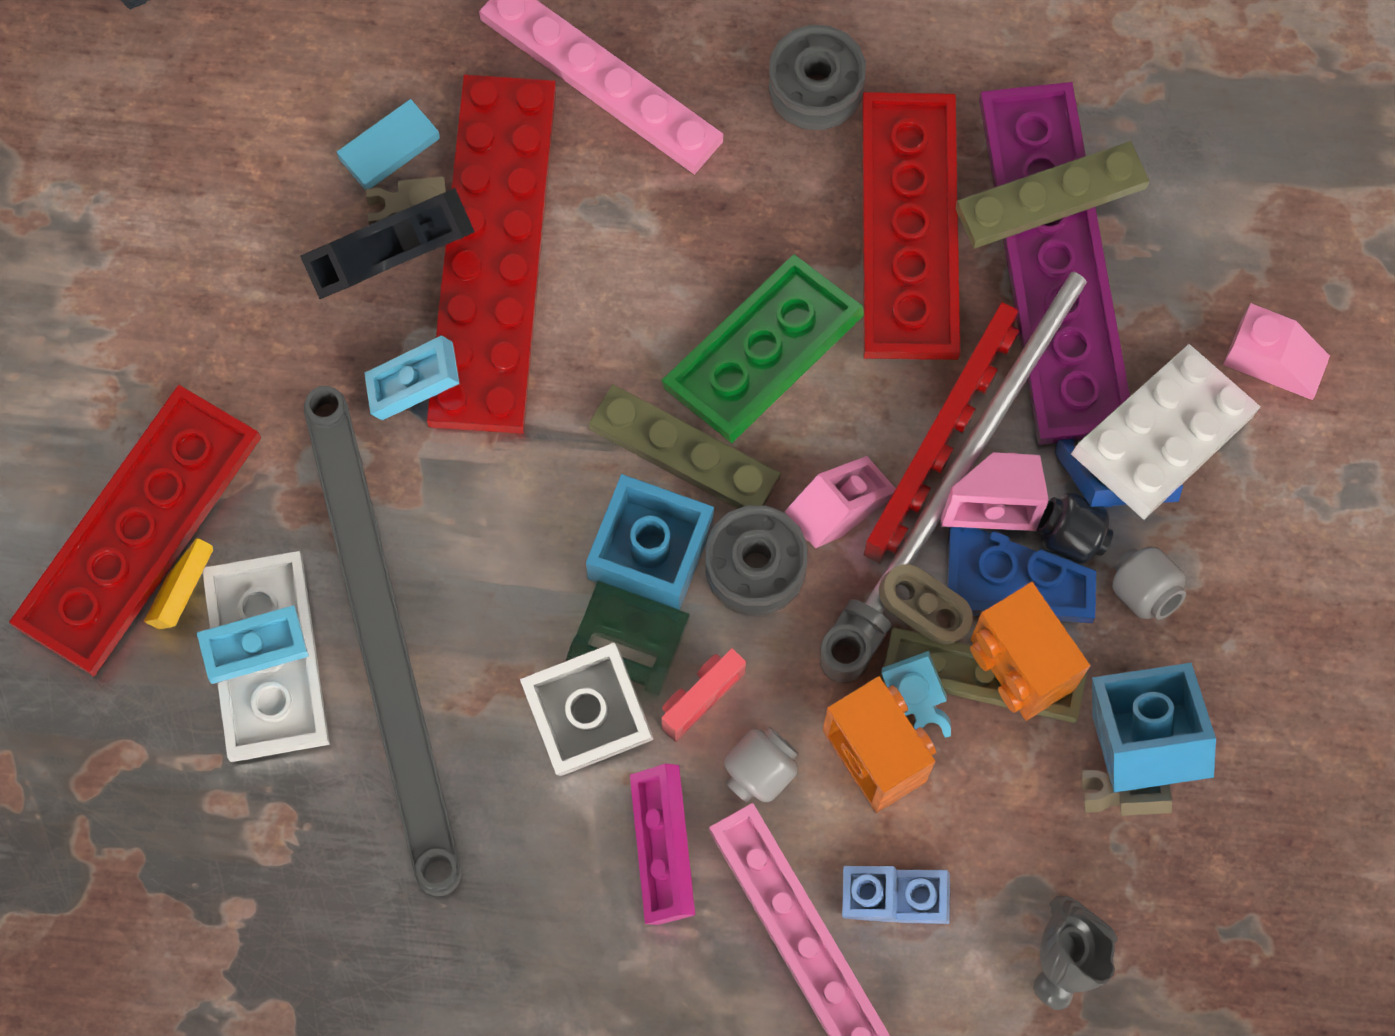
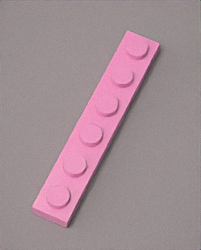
M489 0L479 11L482 22L694 175L722 144V132L538 0Z
M754 803L710 826L709 832L827 1035L890 1036Z

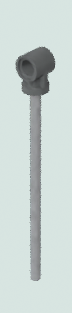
M1071 272L866 603L854 599L849 600L833 628L824 636L820 651V665L824 674L831 680L838 683H851L858 680L866 672L871 658L892 625L882 614L885 609L879 597V585L882 578L896 566L913 564L941 518L951 488L965 477L974 466L1086 285L1087 281L1083 276ZM847 644L856 649L859 657L855 662L842 664L833 658L831 652L836 646Z

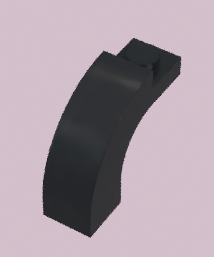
M453 188L300 255L319 299H322L415 257L459 240L475 231L456 188Z

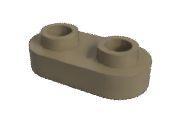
M902 564L890 570L882 578L879 585V597L883 606L929 640L942 645L952 644L963 638L970 631L973 614L968 602L921 568L912 564ZM897 585H903L908 589V600L898 597L896 593ZM939 612L944 613L949 618L948 628H943L938 624L937 614Z

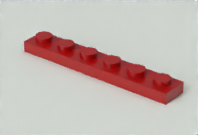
M1001 302L867 539L863 554L867 558L881 564L887 551L896 554L909 531V528L903 526L905 519L911 510L917 514L921 511L932 489L925 485L933 470L940 474L944 470L954 451V448L948 445L955 430L962 434L966 431L976 411V408L970 405L977 391L983 394L987 393L998 372V369L993 367L992 364L999 352L1005 355L1009 354L1020 333L1019 329L1013 327L1019 311L1004 302Z

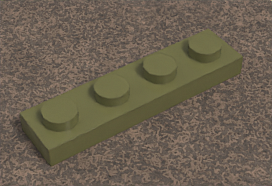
M1129 141L958 200L956 211L971 245L975 249L1145 190L1150 180L1132 142Z
M614 384L610 387L589 422V430L737 509L747 505L765 506L780 480V472Z
M893 627L884 667L929 651L946 694L1008 708L998 691V687L1001 686L1000 682L991 669L984 671L978 665L971 653V645L960 642L947 645L937 644L920 633ZM1087 672L1075 691L1037 715L1076 723L1079 717Z

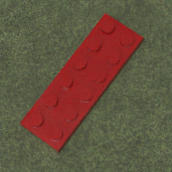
M863 92V359H959L960 308L958 213L956 211L958 201L956 94Z
M178 384L9 621L11 626L94 677L260 441L261 436L259 432Z

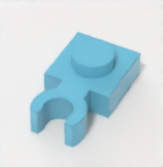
M929 651L883 667L881 674L886 686L894 685L907 704L908 711L904 714L906 716L914 714L915 716L913 728L916 730L919 727L923 728L928 723H936L941 727L945 738L951 736L950 718L944 711L937 709L935 706L946 702L947 695Z

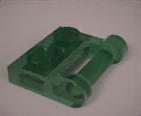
M597 581L577 634L569 648L566 661L599 649L591 646L594 635L657 658L653 667L624 657L622 658L631 681L644 685L646 692L659 696L690 620V614Z

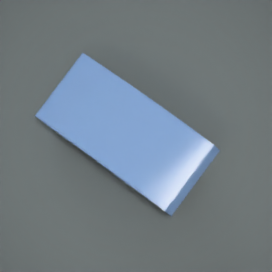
M844 866L842 917L845 919L880 922L949 924L950 873L948 870H897L894 866Z

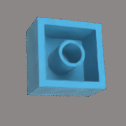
M621 474L586 561L587 579L679 612L712 529L714 507Z
M1192 663L1092 677V718L1113 792L1214 778L1216 736Z

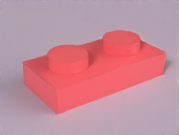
M733 648L722 658L718 654L713 655L698 671L697 676L700 680L688 692L683 688L676 691L663 705L662 710L665 714L661 717L662 730L677 742L745 675L746 661Z

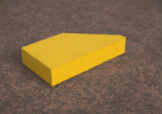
M199 538L194 540L166 576L143 622L157 629L176 626L213 552L212 545Z

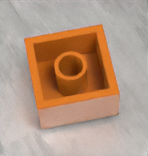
M1030 582L982 612L970 638L973 643L970 646V650L974 659L984 671L991 669L1001 684L998 687V691L1002 700L1013 713L1019 711L1025 721L1075 691L1091 666L1033 582Z
M880 676L829 706L822 729L875 813L880 812L925 784L936 762L932 756L936 753V749L930 737L923 728L919 727L916 730L913 728L904 714L908 711V707L901 693L894 685L886 687Z

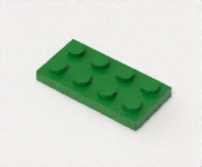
M793 254L661 380L664 389L732 444L864 316L863 306Z

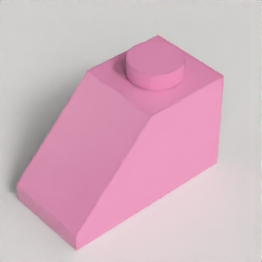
M1250 303L1238 325L1223 365L1313 400L1330 355L1297 321Z
M995 452L990 454L951 488L940 518L941 526L1036 531L1049 501L1040 455Z
M865 456L818 474L785 510V513L800 527L805 540L809 541L814 548H818L845 535L889 501L896 488L870 458Z

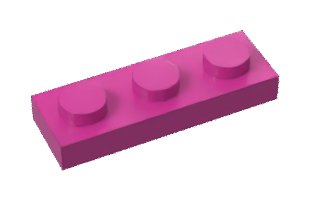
M665 763L630 774L645 924L660 925L695 916L679 765Z

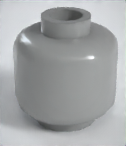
M1146 547L1139 551L1135 548L1130 549L1117 560L1114 566L1117 572L1113 578L1112 588L1122 602L1139 618L1151 619L1155 617L1159 620L1164 619L1176 611L1186 597L1184 590L1186 577L1183 571L1157 547Z
M771 727L765 732L760 729H751L725 757L724 765L731 775L726 784L747 803L753 796L762 802H771L797 775L798 766L794 759L799 753Z

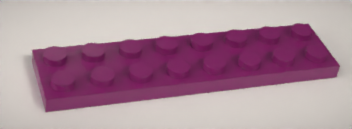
M1073 82L981 92L979 103L994 188L1086 156ZM1095 207L1003 239L1014 307L1019 310L1016 319L1018 329L1020 330L1019 336L1022 350L1070 273H1077L1087 281L1027 378L1038 445L1057 443L1060 439L1082 440L1130 397Z

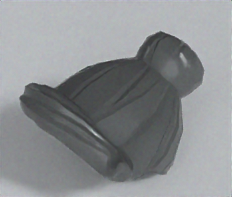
M1056 896L1050 901L1052 916L1044 930L1039 950L1043 972L1034 980L1033 986L1036 996L1045 1005L1058 1011L1069 1007L1074 993L1093 990L1106 984L1115 972L1113 964L1114 943L1118 940L1115 931L1083 904L1069 896Z

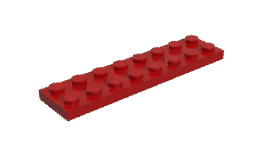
M465 74L463 76L452 189L456 188L475 232L445 245L436 338L442 335L453 342L460 384L429 398L427 423L430 428L524 434L556 98L555 80Z

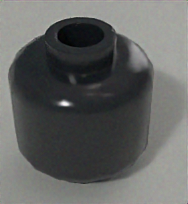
M1066 493L1059 499L1052 497L1047 503L1037 528V532L1041 534V541L1046 550L1077 564L1087 563L1095 554L1102 556L1109 548L1113 538V530L1108 528L1109 514L1107 510L1102 506L1091 507L1084 497L1076 493Z

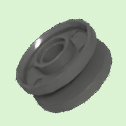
M808 25L788 33L778 41L770 56L769 95L775 110L787 122L810 130L829 129L839 126L848 120L857 111L864 92L866 61L860 46L846 32L827 25ZM819 74L824 76L825 79L814 81L809 79L808 76Z
M747 505L728 512L713 526L706 541V578L712 593L727 608L744 615H768L784 609L798 596L806 579L807 543L800 527L786 513L769 506ZM760 553L769 562L764 567L752 568L743 560L749 554Z

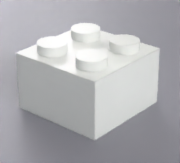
M615 642L520 679L556 775L563 776L654 740L624 660Z

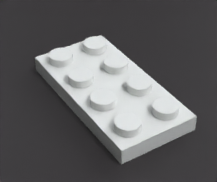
M1188 344L1083 438L1074 448L1071 455L1145 520L1251 420L1261 406Z
M300 551L205 567L203 570V580L210 629L294 605L299 616L309 657L217 683L227 758L229 761L235 762L330 745L303 557Z

